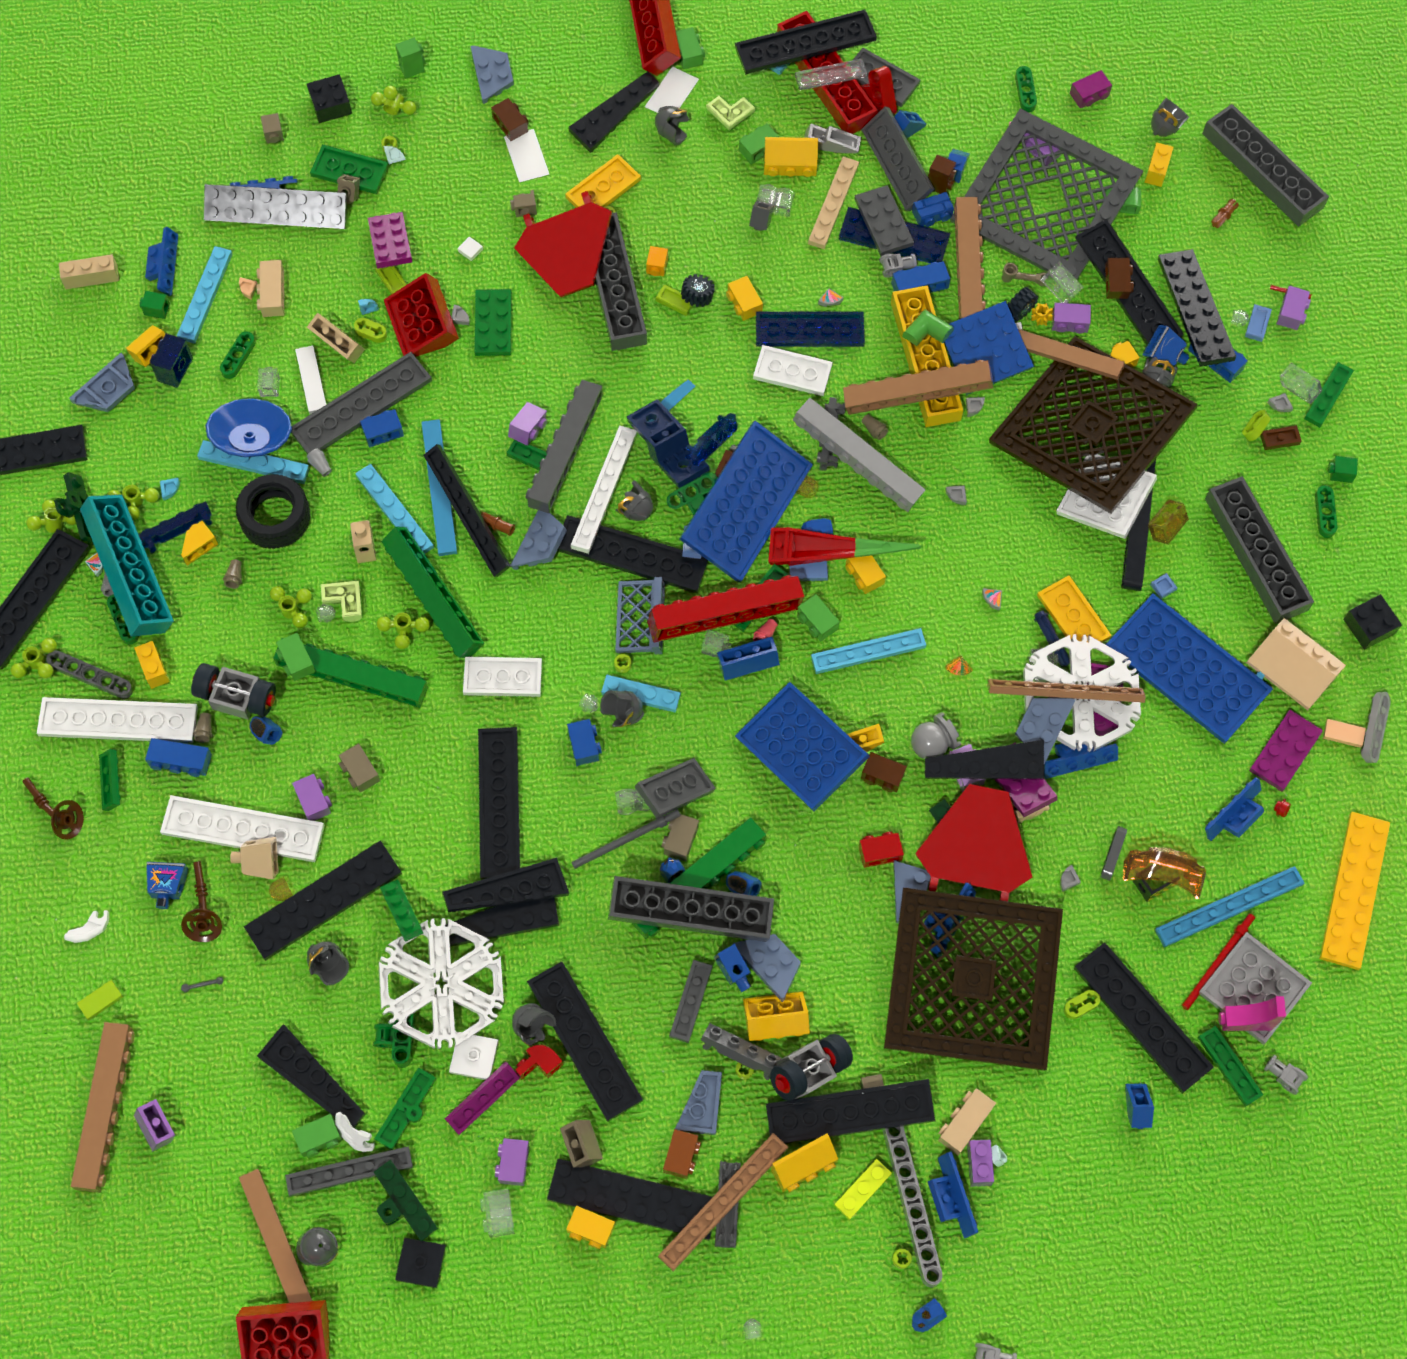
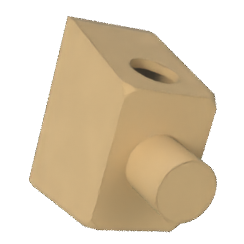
M369 520L350 523L357 562L376 561L373 532ZM362 547H367L368 550L362 551Z
M270 837L246 841L240 847V852H231V863L241 864L242 874L274 879L279 873L277 838Z

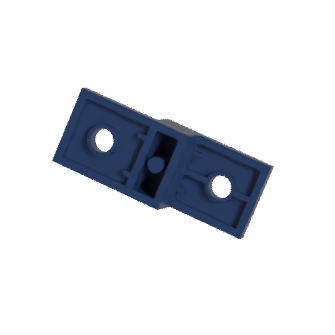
M658 399L627 416L628 423L646 441L652 460L678 488L710 471L709 465L689 445L686 429Z

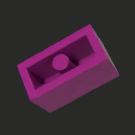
M1100 70L1073 82L1069 94L1081 109L1085 106H1091L1098 100L1106 99L1110 95L1112 84L1103 71Z

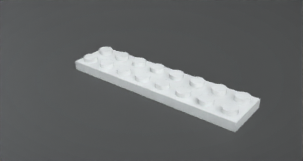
M42 697L37 735L151 741V738L172 742L193 743L198 706L197 704Z
M170 795L160 833L162 835L239 849L246 841L276 837L278 856L315 862L325 825L316 821Z

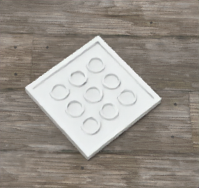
M1098 454L1094 455L1095 460L1105 458ZM1091 455L1086 456L1083 462L1091 461ZM1119 462L1110 463L1111 469L1120 467ZM1106 464L1097 466V471L1107 469ZM1093 466L1083 468L1084 473L1094 472ZM1146 471L1112 514L1068 489L1057 509V515L1126 539L1157 480V475ZM1109 475L1099 477L1100 482L1110 481Z

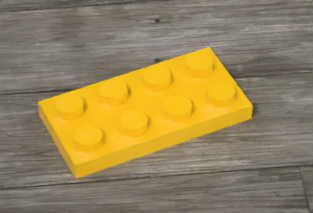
M617 154L568 191L565 197L577 208L585 205L581 193L588 191L592 196L593 203L605 207L641 181V175Z
M1070 576L1037 593V597L1065 637L1070 635V639H1072L1073 635L1076 634V639L1081 642L1083 635H1086L1087 638L1091 636L1101 643L1111 637L1108 629Z

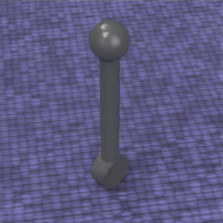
M217 977L215 980L193 985L183 984L181 990L187 993L190 989L216 983L220 985L223 983V978Z

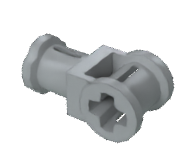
M914 253L906 257H901L900 254H885L879 259L884 269L883 276L887 278L892 277L893 273L899 270L917 266Z
M1273 1055L1264 1067L1265 1071L1269 1070L1278 1077L1276 1081L1284 1089L1295 1095L1299 1092L1298 1088L1302 1082L1308 1079L1305 1072L1290 1063L1286 1066L1277 1059L1276 1055Z
M975 1344L977 1348L975 1359H1017V1353L1007 1354L1000 1352L1001 1349L991 1345Z

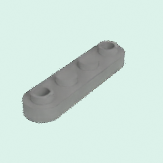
M1377 692L1372 699V709L1368 718V728L1365 732V742L1361 750V756L1366 763H1376L1379 760L1390 709V696L1387 692Z

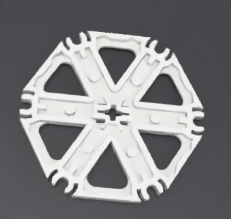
M1076 634L1073 635L1072 639L1068 635L1034 652L1029 659L1034 665L1027 663L1023 670L1024 681L1030 682L1037 678L1046 683L1087 685L1088 683V685L1111 687L1128 682L1131 688H1139L1138 674L1134 675L1137 671L1136 668L1133 670L1127 669V666L1131 664L1130 660L1126 661L1128 657L1091 636L1087 638L1086 635H1083L1081 642L1076 639ZM1063 647L1068 648L1070 673L1049 662L1047 655ZM1097 649L1110 656L1114 660V665L1091 676L1090 651ZM1024 695L1025 711H1027L1034 696ZM1062 698L1075 699L1072 707L1074 734L1068 735L1060 731L1056 740L1073 750L1076 749L1077 743L1078 751H1081L1082 744L1087 745L1089 752L1092 747H1094L1093 751L1133 730L1135 724L1131 723L1130 720L1136 722L1139 720L1141 715L1140 702H1132L1131 705L1126 706L1119 701L1092 699L1088 701V699ZM1093 711L1117 724L1118 728L1104 736L1096 735Z
M444 918L441 919V926H436L434 919L430 921L431 928L428 926V920L420 924L423 931L421 935L428 938L429 964L403 952V946L413 939L405 942L402 936L389 943L388 946L390 947H386L385 952L390 954V958L381 956V962L378 963L381 1010L389 1006L382 1014L392 1013L393 1018L388 1023L393 1024L396 1020L399 1021L392 1026L393 1028L434 1049L435 1040H437L438 1049L441 1048V1041L443 1040L447 1041L448 1048H451L453 1045L452 1039H454L456 1047L493 1023L495 1020L492 1019H496L498 1016L492 1012V1008L501 1009V1004L504 1003L501 956L493 960L499 952L491 954L488 951L493 946V943L483 946L489 942V939L450 919H447L448 926L445 927L446 921ZM457 934L473 942L475 949L451 964L449 936ZM483 968H489L493 974V993L488 995L463 981ZM396 972L419 985L393 1000L389 997L388 974ZM440 973L442 980L447 983L443 986L442 993L440 985L436 984L439 981ZM432 1002V1033L424 1034L410 1027L406 1022L407 1017ZM453 1002L477 1013L479 1016V1021L462 1033L455 1031Z

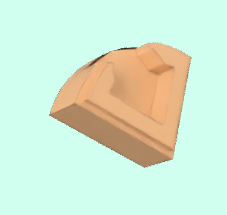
M240 277L239 286L242 294L252 300L257 288V281Z

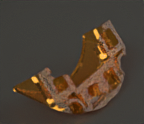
M1149 847L1148 851H1139L1137 849L1130 851L1123 862V881L1138 879L1165 881L1184 888L1195 899L1200 898L1206 869L1204 866L1198 865L1197 859L1187 853L1170 848Z

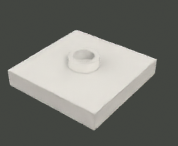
M473 1035L456 1046L449 1073L486 1080L491 1076L498 1039Z

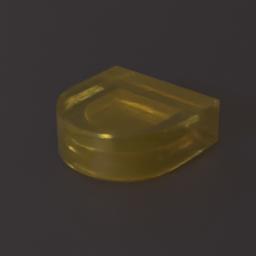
M806 476L796 493L807 498L814 497L818 492V483Z
M284 877L273 882L269 887V894L275 901H284L293 896Z

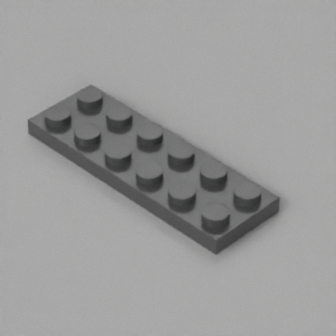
M884 107L861 130L905 210L910 212L913 202L925 199L934 190V187L890 108Z

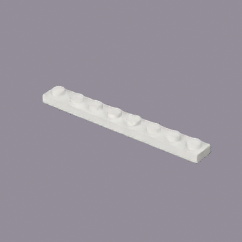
M619 426L571 543V549L589 554L637 436L636 430Z

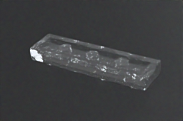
M863 59L795 72L799 90L867 77Z

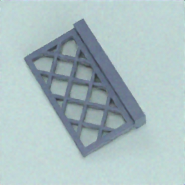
M654 577V580L619 581L616 653L654 652L655 654H663V641L653 643L651 633L650 636L648 635L650 632L649 627L644 631L638 626L645 619L648 620L650 611L654 606L665 603V583L662 577ZM645 586H652L651 592L646 596L640 591ZM623 587H632L634 591L627 597L623 594ZM638 593L643 599L635 605L631 599ZM647 601L651 608L644 613L639 608ZM629 602L634 608L625 614L622 611V607ZM638 611L643 616L637 622H634L630 616ZM628 619L633 625L625 632L621 625ZM637 628L642 634L634 640L629 634ZM646 636L649 639V646L641 647L638 642ZM627 637L632 641L628 647H620L621 641Z

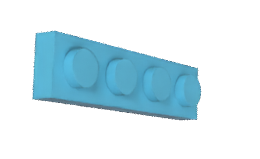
M606 675L601 691L602 695L609 690L631 691L640 698L643 705L675 713L681 696L680 692Z

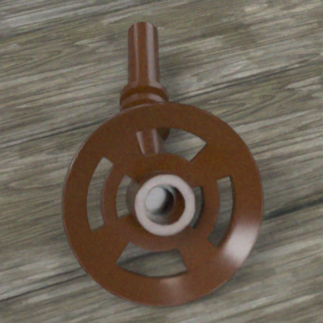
M25 778L22 782L34 797L33 801L39 809H43L51 817V826L55 835L66 840L77 836L82 829L84 821L80 805L73 800H64L53 809L49 805L47 798L38 791L30 778ZM69 805L67 810L60 811V807ZM73 811H75V813H76V824L74 823V822H75V815H74ZM70 828L72 830L68 834H62V829Z
M201 861L193 862L196 880L194 887L197 888L195 892L197 893L196 897H198L199 909H193L184 915L181 928L183 933L193 941L210 942L220 935L222 921L216 913L207 909L206 896L208 893L205 892L207 891V888H205L207 885L204 883ZM187 921H190L193 932L188 928ZM211 930L213 932L209 935H200V931Z

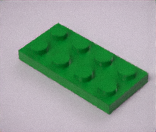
M322 144L310 175L311 177L338 184L337 179L343 174L360 178L359 190L377 195L389 164L382 160Z
M511 289L475 290V356L511 355Z

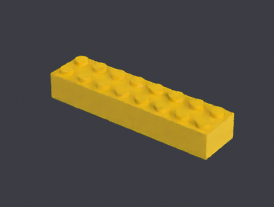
M928 285L892 292L891 306L910 374H918L925 370L934 371L941 367L950 368L951 365L944 343L942 344L927 334L920 344L916 346L902 337L906 329L924 309L936 316ZM959 395L919 402L925 427L957 422L962 419L963 407Z

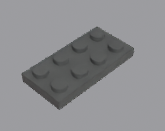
M862 48L847 68L857 82L864 85L869 83L868 74L871 70L887 66L892 74L896 105L902 107L919 86L920 79Z
M888 185L855 195L854 200L880 256L914 245L912 236Z
M695 758L640 781L635 785L636 790L656 818L709 795L716 789Z

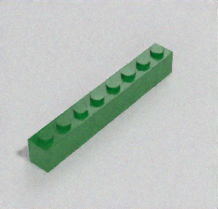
M394 527L381 541L385 546V551L391 555L395 561V566L401 570L404 579L411 585L414 594L421 600L424 609L431 615L434 624L439 627L444 639L453 648L454 654L459 658L472 657L485 644L407 527Z
M309 643L304 645L316 671L309 674L310 676L421 708L428 689L424 678L408 676L400 670L395 672L383 665H371L366 660L361 659L358 661L346 654L338 655L329 649H317L316 646ZM275 652L273 657L275 664L280 667L286 665L284 659L280 661Z
M750 817L670 884L703 889L716 886L724 874L728 875L733 872L736 864L740 861L742 863L751 856L750 853L753 850H759L765 845L766 834ZM632 923L645 939L649 936L651 938L660 931V927Z

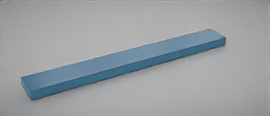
M440 419L423 421L422 430L425 453L436 444L441 445L444 450ZM427 463L438 555L457 554L451 502Z
M1294 866L1156 928L1155 932L1165 948L1303 886L1305 883Z

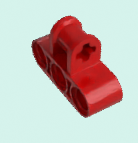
M887 66L871 70L868 74L869 83L861 87L877 108L878 113L884 107H889L894 116L897 112L891 71Z

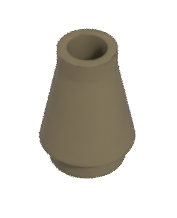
M869 414L863 417L862 423L874 439L881 440L888 433L886 424Z
M235 559L230 561V565L223 577L226 587L236 589L242 583L241 561Z
M200 714L193 732L195 741L207 743L212 738V716L210 714Z

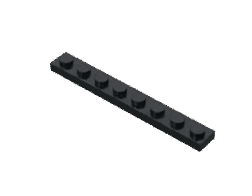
M436 444L423 456L494 577H498L510 568L511 565L441 445Z

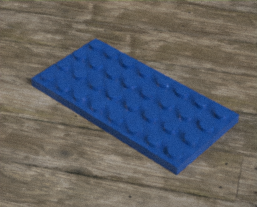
M753 421L679 539L736 582H741L770 536L771 528L776 526L813 464L757 421Z
M1152 594L1106 643L1108 647L1128 657L1126 661H1131V664L1128 666L1132 670L1136 668V673L1224 744L1273 690L1271 686L1155 594Z

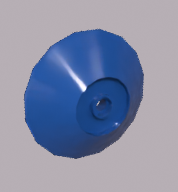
M253 398L234 400L221 405L210 414L205 425L207 438L215 448L229 455L240 457L263 456L276 451L288 440L292 430L290 417L281 407L269 401Z

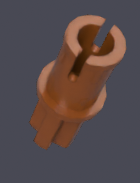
M1230 199L1223 208L1218 210V214L1211 221L1213 227L1219 228L1226 220L1231 218V214L1239 207L1238 202L1233 206L1236 200Z
M486 512L481 513L486 524L492 527L494 531L499 530L509 536L514 533V524L502 520L499 516L495 517Z

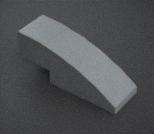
M814 124L809 125L804 138H818L819 150L835 153H858L861 140L859 136L832 126L825 129Z

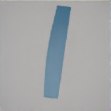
M689 380L685 381L665 397L661 404L669 411L695 385Z

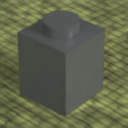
M756 201L752 208L749 226L759 231L767 230L770 225L774 205Z

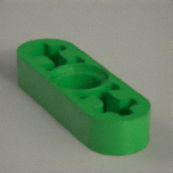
M1020 66L1016 70L1015 75L1020 107L1026 112H1032L1037 104L1032 71L1027 66ZM1021 73H1024V76H1026V78H1025L1024 81H1023V75H1022ZM1026 86L1030 88V91L1025 92L1021 88ZM1027 98H1029V104L1031 105H1028V103H1026Z
M245 331L239 334L221 363L220 370L224 378H234L253 350L256 341L251 332ZM236 352L243 353L240 358H234L233 355Z
M1324 485L1319 487L1315 494L1318 531L1321 536L1330 538L1338 528L1333 489ZM1322 492H1325V495H1328L1325 500L1326 502H1324V495H1321ZM1328 508L1331 511V515H1324L1321 509ZM1327 521H1329L1328 528L1331 529L1330 531H1328V529L1325 528Z
M112 594L107 599V605L119 635L125 644H135L139 636L127 637L126 623L118 622V618L122 616V613L114 605L116 598Z

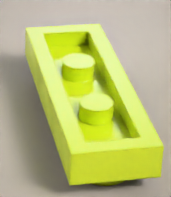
M876 1159L834 1206L850 1220L892 1173Z

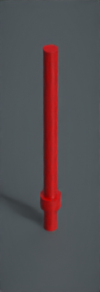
M1249 913L1242 924H1238L1235 928L1234 935L1181 1005L1185 1010L1190 1009L1200 995L1199 991L1239 940L1248 932V928L1256 918L1254 915Z

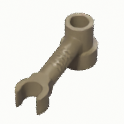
M1014 263L1005 264L1002 270V280L1006 283L1011 282L1012 279L1032 281L1040 286H1046L1048 281L1041 279H1046L1047 273L1036 275L1018 272V268Z

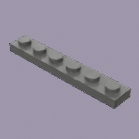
M409 1146L287 1174L285 1177L288 1195L292 1197L376 1177L374 1171L389 1160L393 1162L398 1171L412 1169Z

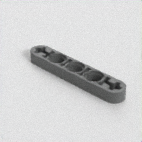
M57 650L47 655V663L58 672L122 699L129 698L133 693V687L126 679ZM59 658L60 661L63 662L64 664L62 665V663H60V662H58V661H56V662L54 663L52 660ZM76 663L78 668L73 672L68 671L69 665ZM90 670L95 672L93 678H85L86 672ZM111 678L112 682L108 686H103V679ZM116 683L121 688L126 686L128 690H123L121 693L120 689L116 687Z

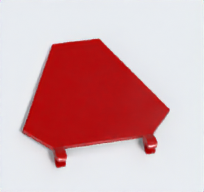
M588 191L581 193L585 205L538 223L534 222V218L529 213L525 214L523 218L526 229L514 247L560 297L593 286L612 211L593 203L592 196Z
M969 784L915 853L931 877L928 890L933 892L937 890L938 880L943 879L1001 891L999 901L1008 902L1011 891L1033 878L1009 792Z

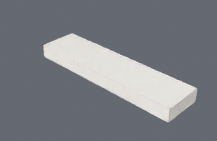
M308 346L295 350L309 414H312L325 406L326 401L314 347Z

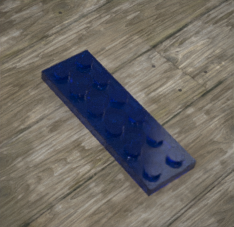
M848 207L839 234V240L877 249L860 211ZM905 222L914 245L892 252V254H900V256L906 257L914 253L916 260L927 263L942 262L950 233Z
M756 312V347H762V345L769 347H864V312Z

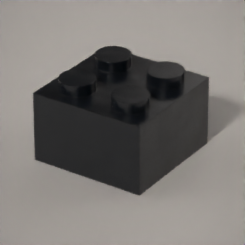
M340 74L306 84L319 123L352 114L350 102Z
M1381 594L1349 610L1343 619L1364 650L1395 635L1402 626Z

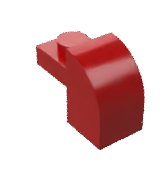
M535 1045L526 1049L529 1058L522 1059L516 1065L518 1068L515 1071L522 1080L538 1067L549 1078L563 1066V1061L551 1048L544 1045Z

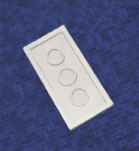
M762 345L753 379L824 396L833 362Z
M465 657L463 694L541 697L542 658Z

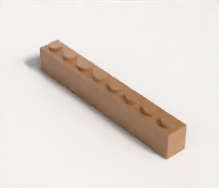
M956 197L954 204L959 319L985 309V301H982L985 286L981 285V279L984 278V268H981L980 264L983 263V252H980L982 236H979L982 221L978 220V215L981 214V204H978L977 197Z
M978 360L975 363L959 364L950 368L941 367L934 371L925 370L918 374H905L902 377H888L881 381H868L865 384H851L848 387H844L845 408L848 414L851 415L992 389L993 380L988 360Z
M104 1022L71 1187L75 1190L100 1193L101 1187H104L106 1183L104 1172L105 1167L110 1162V1154L108 1152L109 1147L114 1142V1133L112 1132L114 1125L118 1122L117 1107L122 1102L123 1093L121 1092V1087L126 1082L127 1073L125 1072V1067L130 1062L131 1052L129 1047L130 1043L134 1042L135 1032L127 1024Z

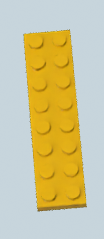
M1356 812L1350 813L1319 959L1355 970L1361 969L1390 822Z

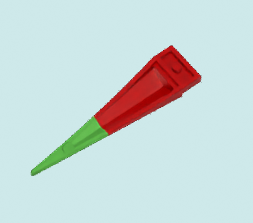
M791 527L771 528L768 562L770 565L788 564L793 566L920 549L921 546L919 544L831 535Z

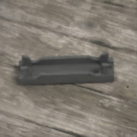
M830 397L829 404L825 403V410L838 419V415L845 414V403H837L836 398ZM819 442V447H822V452H818L816 462L820 463L819 470L825 471L830 466L837 468L838 458L832 456L833 452L828 451Z
M711 1023L701 1038V1041L705 1042L703 1049L709 1050L713 1046L718 1053L753 1070H762L766 1080L770 1079V1072L777 1065L776 1062L782 1059Z
M720 1161L718 1191L740 1169L741 1163ZM738 1203L716 1225L715 1247L736 1248Z

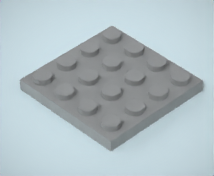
M1246 932L1199 993L1220 1011L1225 1006L1255 1004L1270 1000L1276 996H1284L1287 1016L1312 982ZM1282 1021L1271 1031L1247 1032L1264 1045Z

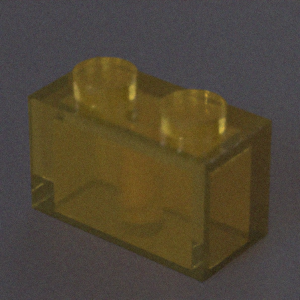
M1168 499L1149 522L1148 527L1153 540L1169 545L1189 520L1183 503Z

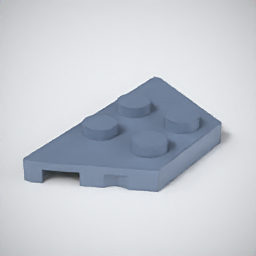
M471 46L483 104H485L493 95L498 96L503 90L514 85L508 55L501 51Z
M120 353L75 392L69 398L73 404L105 412L113 409L135 389L124 355Z
M538 510L511 563V567L514 570H518L519 566L528 564L531 567L539 563L552 562L567 531L566 528L551 513Z
M1033 698L1015 733L1023 743L1044 740V764L1074 705L1075 699Z
M775 934L770 935V939L767 942L745 940L733 943L748 966L783 1002L801 966L800 960Z

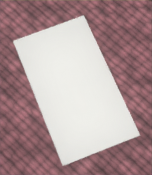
M672 66L645 107L656 113L664 106L680 108L699 79Z
M534 129L528 130L527 133L513 141H510L507 136L504 137L519 182L549 175Z

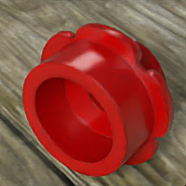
M1283 799V801L1279 800L1276 803L1274 811L1277 817L1281 816L1284 818L1288 814L1291 804L1286 802V799Z

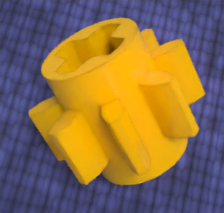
M1037 303L1036 309L1032 308L1033 315L1031 320L1036 321L1037 326H1047V322L1053 320V308H1049L1047 303Z

